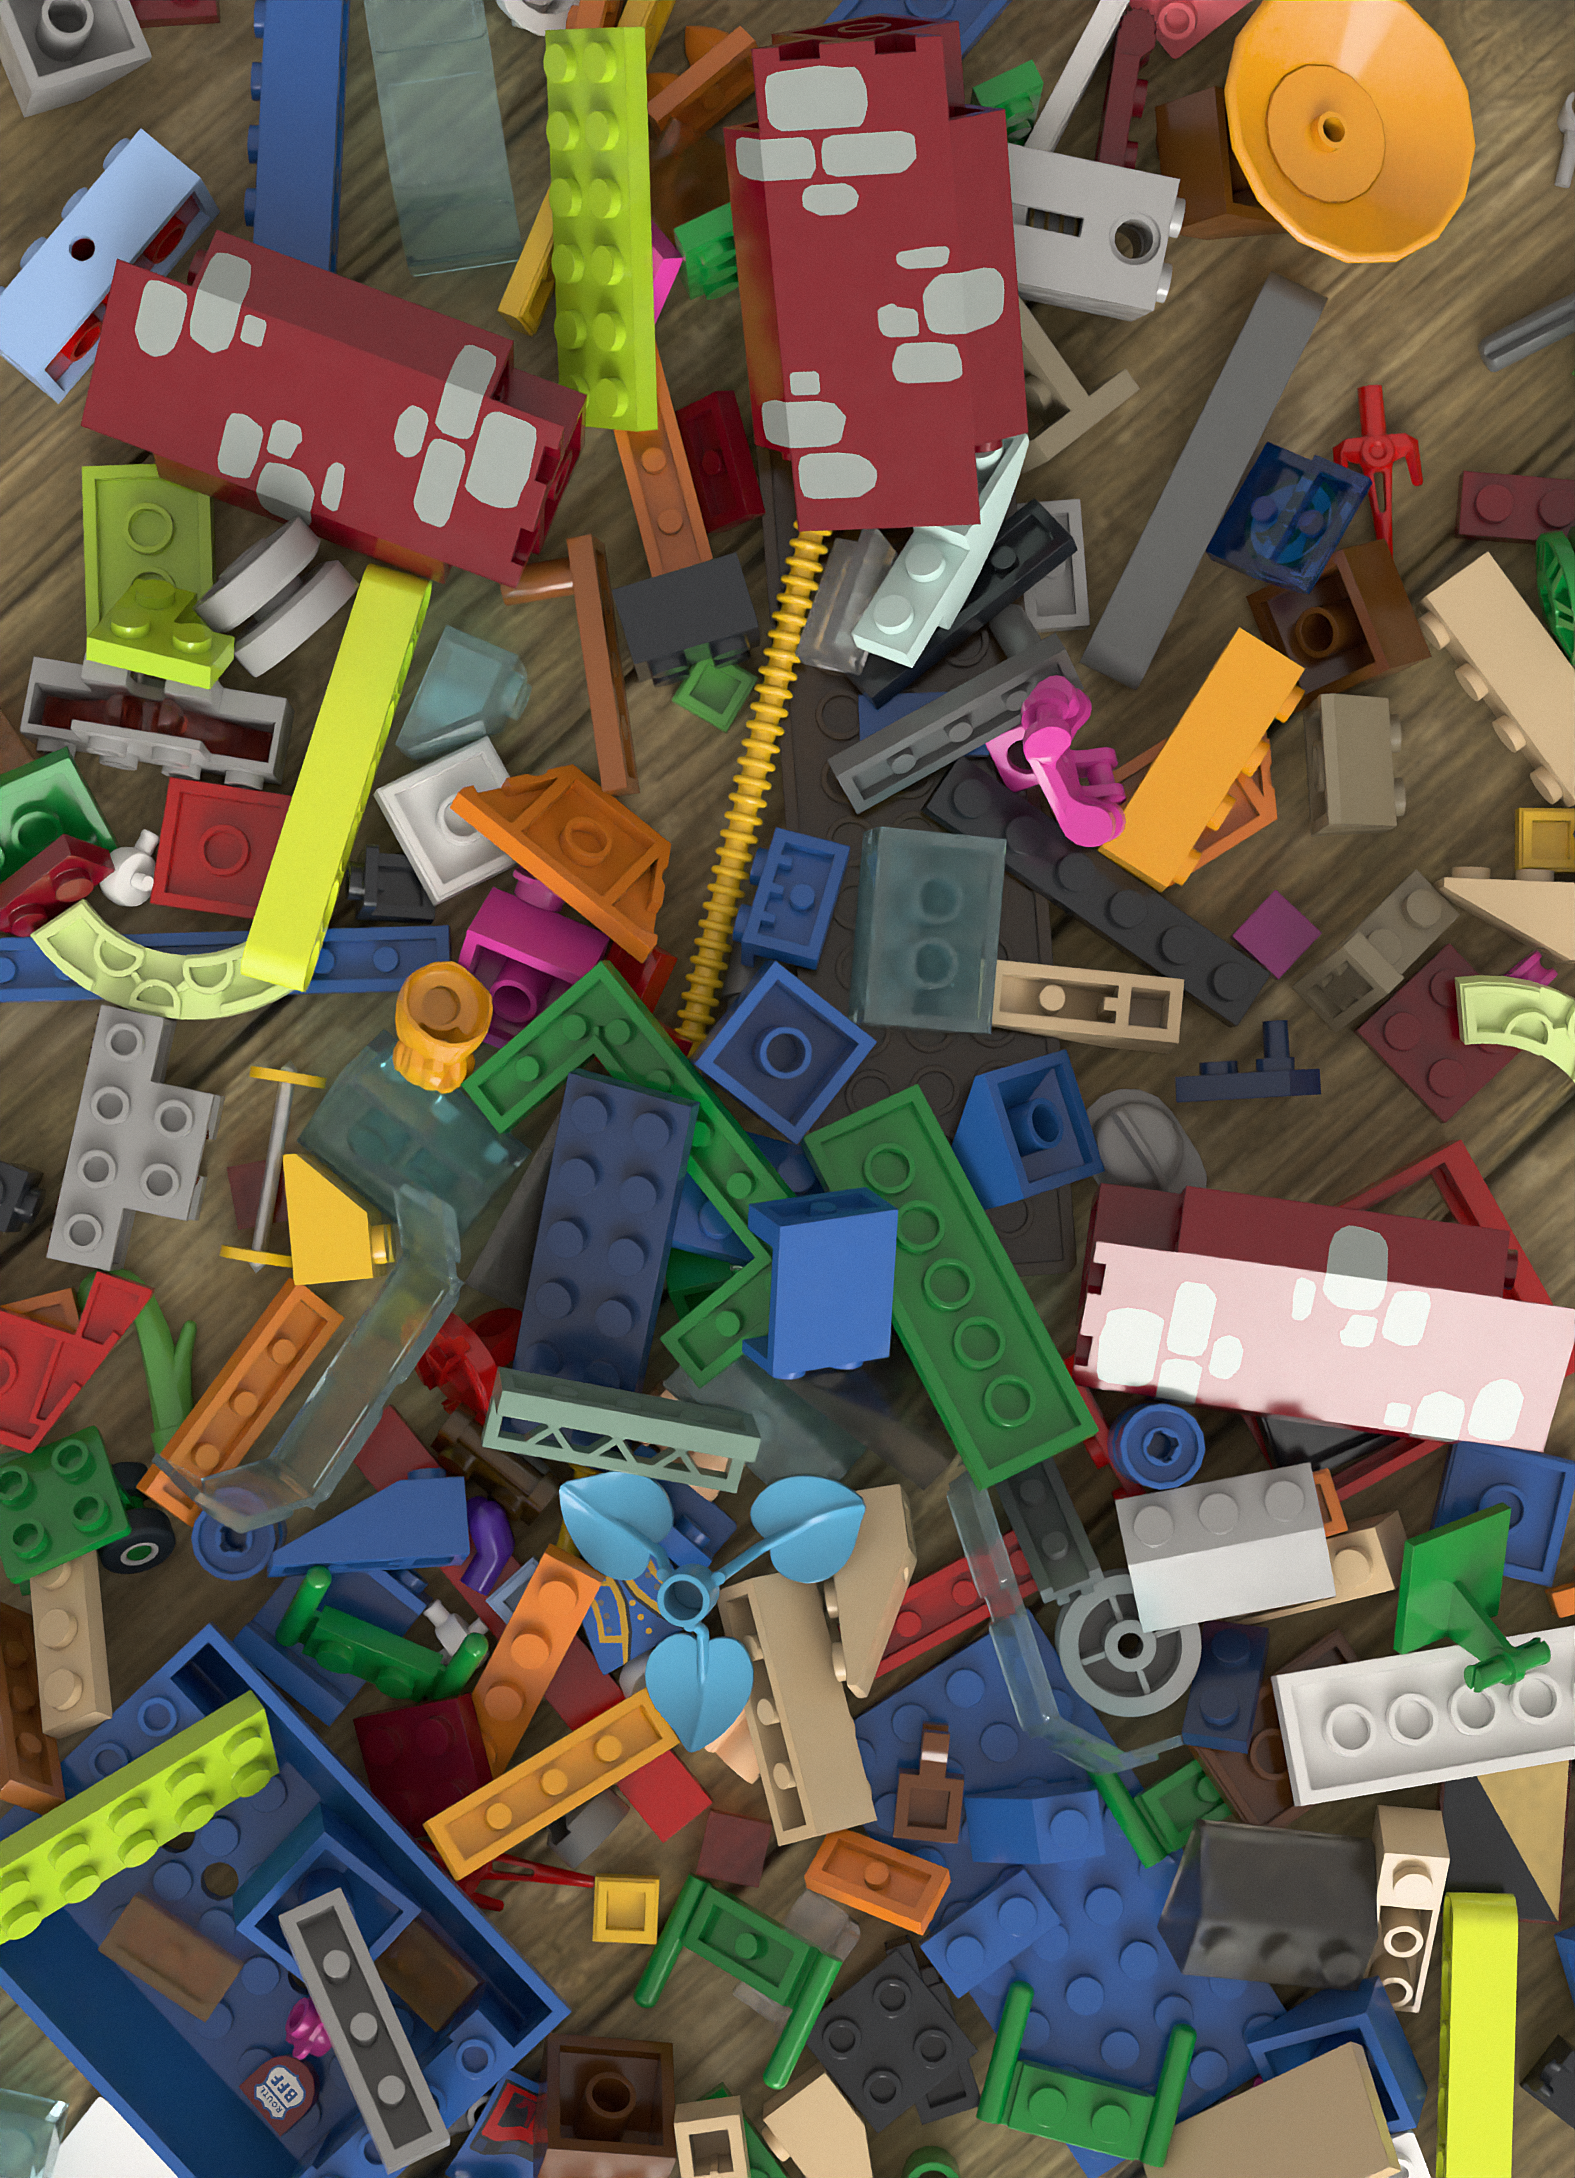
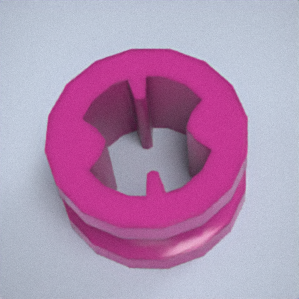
M1536 949L1514 965L1503 976L1530 980L1547 986L1558 973L1553 967L1547 969L1540 964L1542 954Z

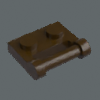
M462 1401L440 1428L439 1434L430 1447L439 1453L437 1456L438 1461L450 1474L455 1477L464 1476V1481L470 1478L489 1493L487 1497L489 1501H496L506 1511L508 1519L518 1521L520 1518L530 1526L564 1482L550 1471L544 1475L518 1453L482 1447L481 1436L484 1426L475 1420L478 1413Z

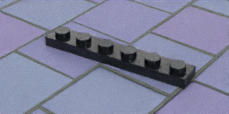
M963 756L951 763L921 809L923 813L1155 976L1184 979L1183 995L1229 1028L1238 1026L1271 975L1268 971L1094 848L1075 844L1065 836L1057 822Z

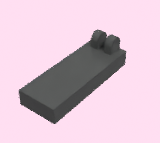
M1053 1456L995 1484L994 1486L1043 1603L1045 1604L1056 1599L1058 1606L1071 1602L1068 1594L1080 1590L1082 1596L1095 1592L1093 1584L1104 1580V1576Z

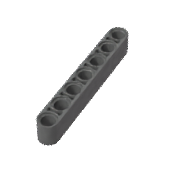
M1270 271L1079 663L1137 690L1326 305L1327 297L1274 271Z

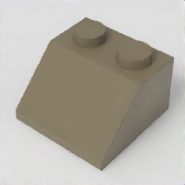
M1336 693L1320 694L1303 710L1311 837L1388 832L1397 826L1396 816H1404L1406 806L1404 781L1402 778H1394L1392 753H1397L1401 750L1399 715H1389L1388 698Z

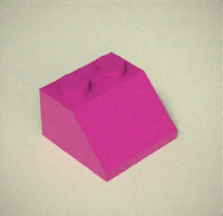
M493 887L467 930L457 963L475 976L492 996L493 1016L483 1042L499 1049L505 1046L594 966L603 961L610 937L596 929L555 912L531 905L512 894Z

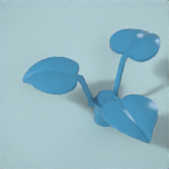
M607 1471L588 1477L568 1480L559 1489L560 1505L565 1525L574 1544L585 1560L605 1576L618 1580H632L639 1577L645 1571L650 1562L651 1555L654 1556L659 1568L656 1576L663 1582L657 1594V1605L661 1615L669 1623L684 1627L687 1632L694 1631L697 1634V1637L688 1633H675L663 1639L650 1654L645 1670L646 1687L649 1697L657 1711L676 1732L688 1752H696L704 1748L728 1730L747 1704L754 1683V1667L745 1645L738 1639L729 1636L709 1639V1629L701 1622L715 1606L719 1598V1585L723 1584L729 1577L768 1550H770L771 1560L776 1570L790 1580L808 1584L830 1578L846 1564L851 1556L866 1511L863 1498L854 1490L836 1480L815 1475H796L779 1479L765 1488L751 1507V1521L756 1530L765 1539L757 1542L715 1572L695 1563L685 1564L674 1570L671 1568L667 1551L657 1544L670 1533L673 1527V1507L666 1491L653 1478L617 1471Z

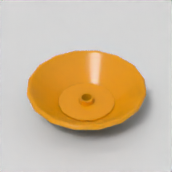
M1263 0L1235 38L1224 88L1231 147L1257 201L1298 242L1345 263L1397 262L1437 240L1466 197L1476 148L1468 90L1444 40L1406 0Z

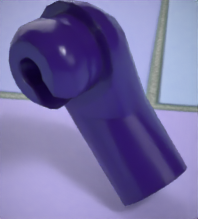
M475 1496L466 1501L468 1527L477 1552L460 1581L474 1591L488 1596L514 1551L515 1538L506 1511L496 1501H489L483 1496Z

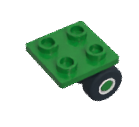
M89 1426L43 1446L31 1454L27 1453L0 1465V1557L5 1574L11 1583L18 1584L96 1549L102 1565L107 1570L117 1574L140 1573L165 1561L175 1548L176 1538L168 1516L158 1509L145 1508L144 1501L150 1498L136 1488L148 1471L147 1466L139 1462H120L111 1465L102 1434L96 1426Z

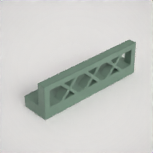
M498 1367L481 1436L482 1447L731 1493H737L744 1462L755 1463L761 1441L753 1414ZM503 1416L542 1423L524 1435L500 1430ZM561 1427L603 1434L605 1436L589 1446L572 1444ZM553 1433L558 1441L544 1438ZM625 1439L667 1446L668 1448L652 1458L636 1456ZM617 1445L622 1453L609 1451V1449ZM688 1451L728 1458L725 1472L698 1467ZM678 1457H681L685 1464L674 1463L672 1461L677 1459Z

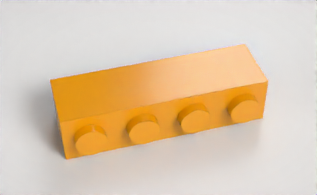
M1239 627L1123 808L1126 819L1123 832L1117 838L1100 845L1097 851L1160 893L1169 886L1171 881L1182 886L1202 856L1201 852L1193 848L1206 826L1216 832L1237 800L1227 793L1240 772L1251 777L1268 752L1271 745L1261 738L1271 722L1276 718L1285 723L1305 693V690L1295 685L1305 668Z

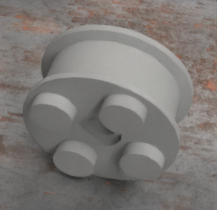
M1115 1568L1102 1571L1104 1580L1093 1584L1095 1592L1086 1596H1082L1080 1590L1070 1593L1069 1598L1071 1602L1063 1604L1055 1626V1649L1060 1657L1063 1671L1078 1695L1087 1703L1103 1712L1123 1717H1139L1156 1713L1175 1702L1187 1690L1196 1675L1202 1649L1199 1625L1195 1623L1143 1633L1129 1568ZM1126 1633L1137 1634L1138 1643L1134 1649L1128 1652L1118 1650V1641L1121 1636Z

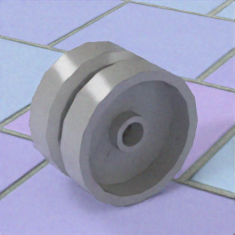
M295 516L267 538H261L243 552L220 574V579L192 608L211 631L217 633L229 632L251 615L254 617L234 641V656L253 677H258L271 669L306 641L347 602L359 586L358 582L338 560L322 562L301 578L298 576L315 557L321 541L299 516Z

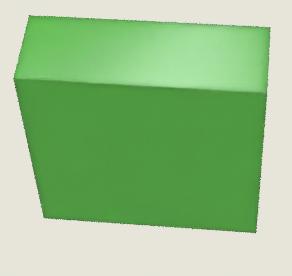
M712 658L697 662L691 666L689 670L691 676L683 680L672 698V702L727 734L758 682L759 677L737 664L715 669Z

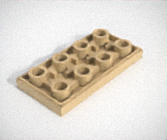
M1352 2041L1174 2125L1164 2167H1154L1143 2163L1147 2178H1387L1402 2171L1363 2046Z

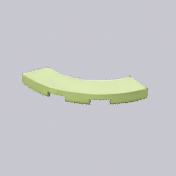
M82 899L30 934L43 953L63 973L83 988L129 1010L157 1017L179 1020H207L234 1016L258 1009L294 991L291 988L241 975V961L246 942L232 948L205 954L177 955L152 950L121 935L107 924L85 899Z
M1488 975L1455 977L1460 1039L1465 1045L1481 1043L1501 1044L1527 1050L1539 1056L1543 1055L1566 1072L1575 1083L1574 997L1552 987L1519 978Z

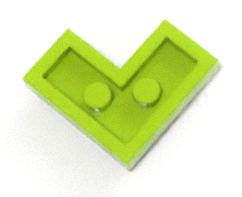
M137 578L87 636L86 660L210 690L234 660L235 637L212 632L204 625L191 623L197 615L192 609L197 603L196 592L175 588L171 583L160 579L142 580Z

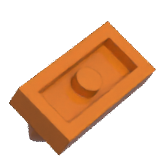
M686 26L684 45L690 68L681 75L670 72L646 73L648 119L660 143L674 157L755 91L751 49L758 48L756 41L741 26L737 27L730 34L713 27Z
M843 1829L826 1835L804 1875L807 1889L922 1936L929 1923L933 1920L934 1913L951 1882L949 1869L849 1829Z

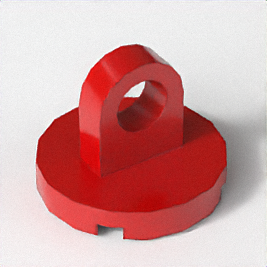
M429 1306L409 1321L412 1323L406 1328L405 1344L409 1359L423 1385L427 1386L430 1391L438 1386L447 1397L441 1404L448 1414L451 1415L463 1401L478 1413L475 1420L482 1425L485 1423L498 1367H504L514 1360L523 1315L520 1310L514 1308L496 1309L486 1312L466 1324L460 1317L444 1307Z

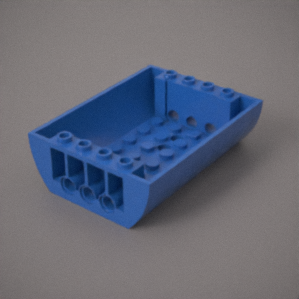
M211 1621L112 1714L111 1719L104 1721L60 1762L66 1801L249 1690H252L265 1708L280 1773L273 1776L268 1784L258 1793L249 1797H239L215 1812L207 1824L194 1831L195 1837L191 1846L185 1849H175L166 1843L163 1844L145 1863L133 1868L126 1867L100 1883L98 1889L87 1899L78 1903L66 1904L42 1919L39 1926L27 1936L17 1940H8L0 1945V1986L178 2178H396L409 2165L389 2175L387 2174L333 2047L321 2057H316L310 2053L305 2057L314 2066L319 2075L320 2092L318 2100L311 2111L287 2134L281 2137L239 2088L251 2074L268 2060L279 2055L293 2053L294 2045L286 2041V2022L295 2004L302 1998L309 1999L310 1994L308 1989L296 1984L288 1969L235 1928L232 1896L319 1802L367 1839L421 1904L422 1911L374 1961V1965L446 2129L458 2120L571 2013L572 2007L217 1625ZM15 1805L0 1819V1842L43 1815ZM223 1862L233 1867L238 1875L239 1883L237 1890L226 1896L216 1895L211 1892L204 1880L207 1866L212 1863Z

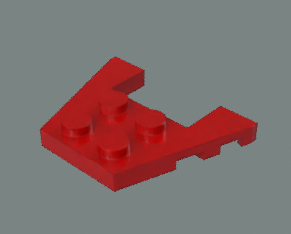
M101 1269L98 1270L76 1332L0 1307V1444L30 1454L35 1451L153 1297L154 1287Z

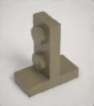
M1019 296L1026 406L1029 411L1037 414L1044 423V426L1028 437L1029 445L1021 472L1024 474L1049 461L1140 390V388L1125 368L1099 382L1086 392Z
M1415 869L1324 959L1308 970L1292 988L1336 1033L1388 995L1404 979L1402 974L1460 914Z

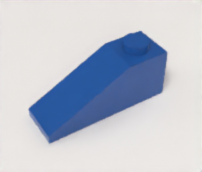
M425 1468L408 1472V1480H399L274 1551L267 1563V1578L306 1575L307 1571L315 1565L326 1567L331 1574L462 1565L470 1554L464 1476L447 1477L446 1470L442 1468Z

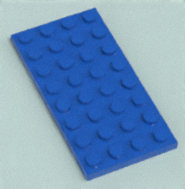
M1027 1606L852 1718L855 1724V1736L865 1775L871 1786L872 1802L877 1817L876 1821L862 1824L868 1835L874 1840L949 1869L951 1882L934 1913L933 1920L928 1925L930 1932L1021 1865L1025 1867L1061 1916L1062 1922L969 1990V1993L997 2035L1010 1984L1017 1980H1023L1032 1985L1034 1997L1018 2060H1030L1147 2091L1148 2094L1155 2096L1172 2028L1179 2023L1189 2024L1196 2030L1197 2039L1175 2125L1194 2116L1259 2073L1247 2046L1248 2039L1286 2014V2009L1182 1847L1168 1854L1159 1863L1145 1869L1098 1790L1106 1856L1048 1864L973 1862L964 1797L962 1799L958 1844L893 1837L899 1767L919 1769L923 1721L949 1724L950 1741L946 1772L964 1774L963 1795L1090 1778L1074 1752L1076 1743L1086 1736H1092L1098 1740L1132 1798L1144 1790L1091 1705L1079 1696L1069 1683L1063 1671L1059 1655ZM1066 2143L1087 2178H1098L1126 2160Z

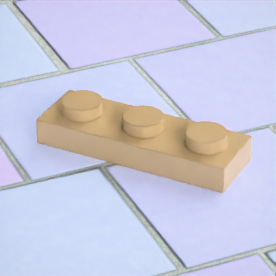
M93 1550L30 1578L42 1732L56 1739H62L112 1718L97 1550Z

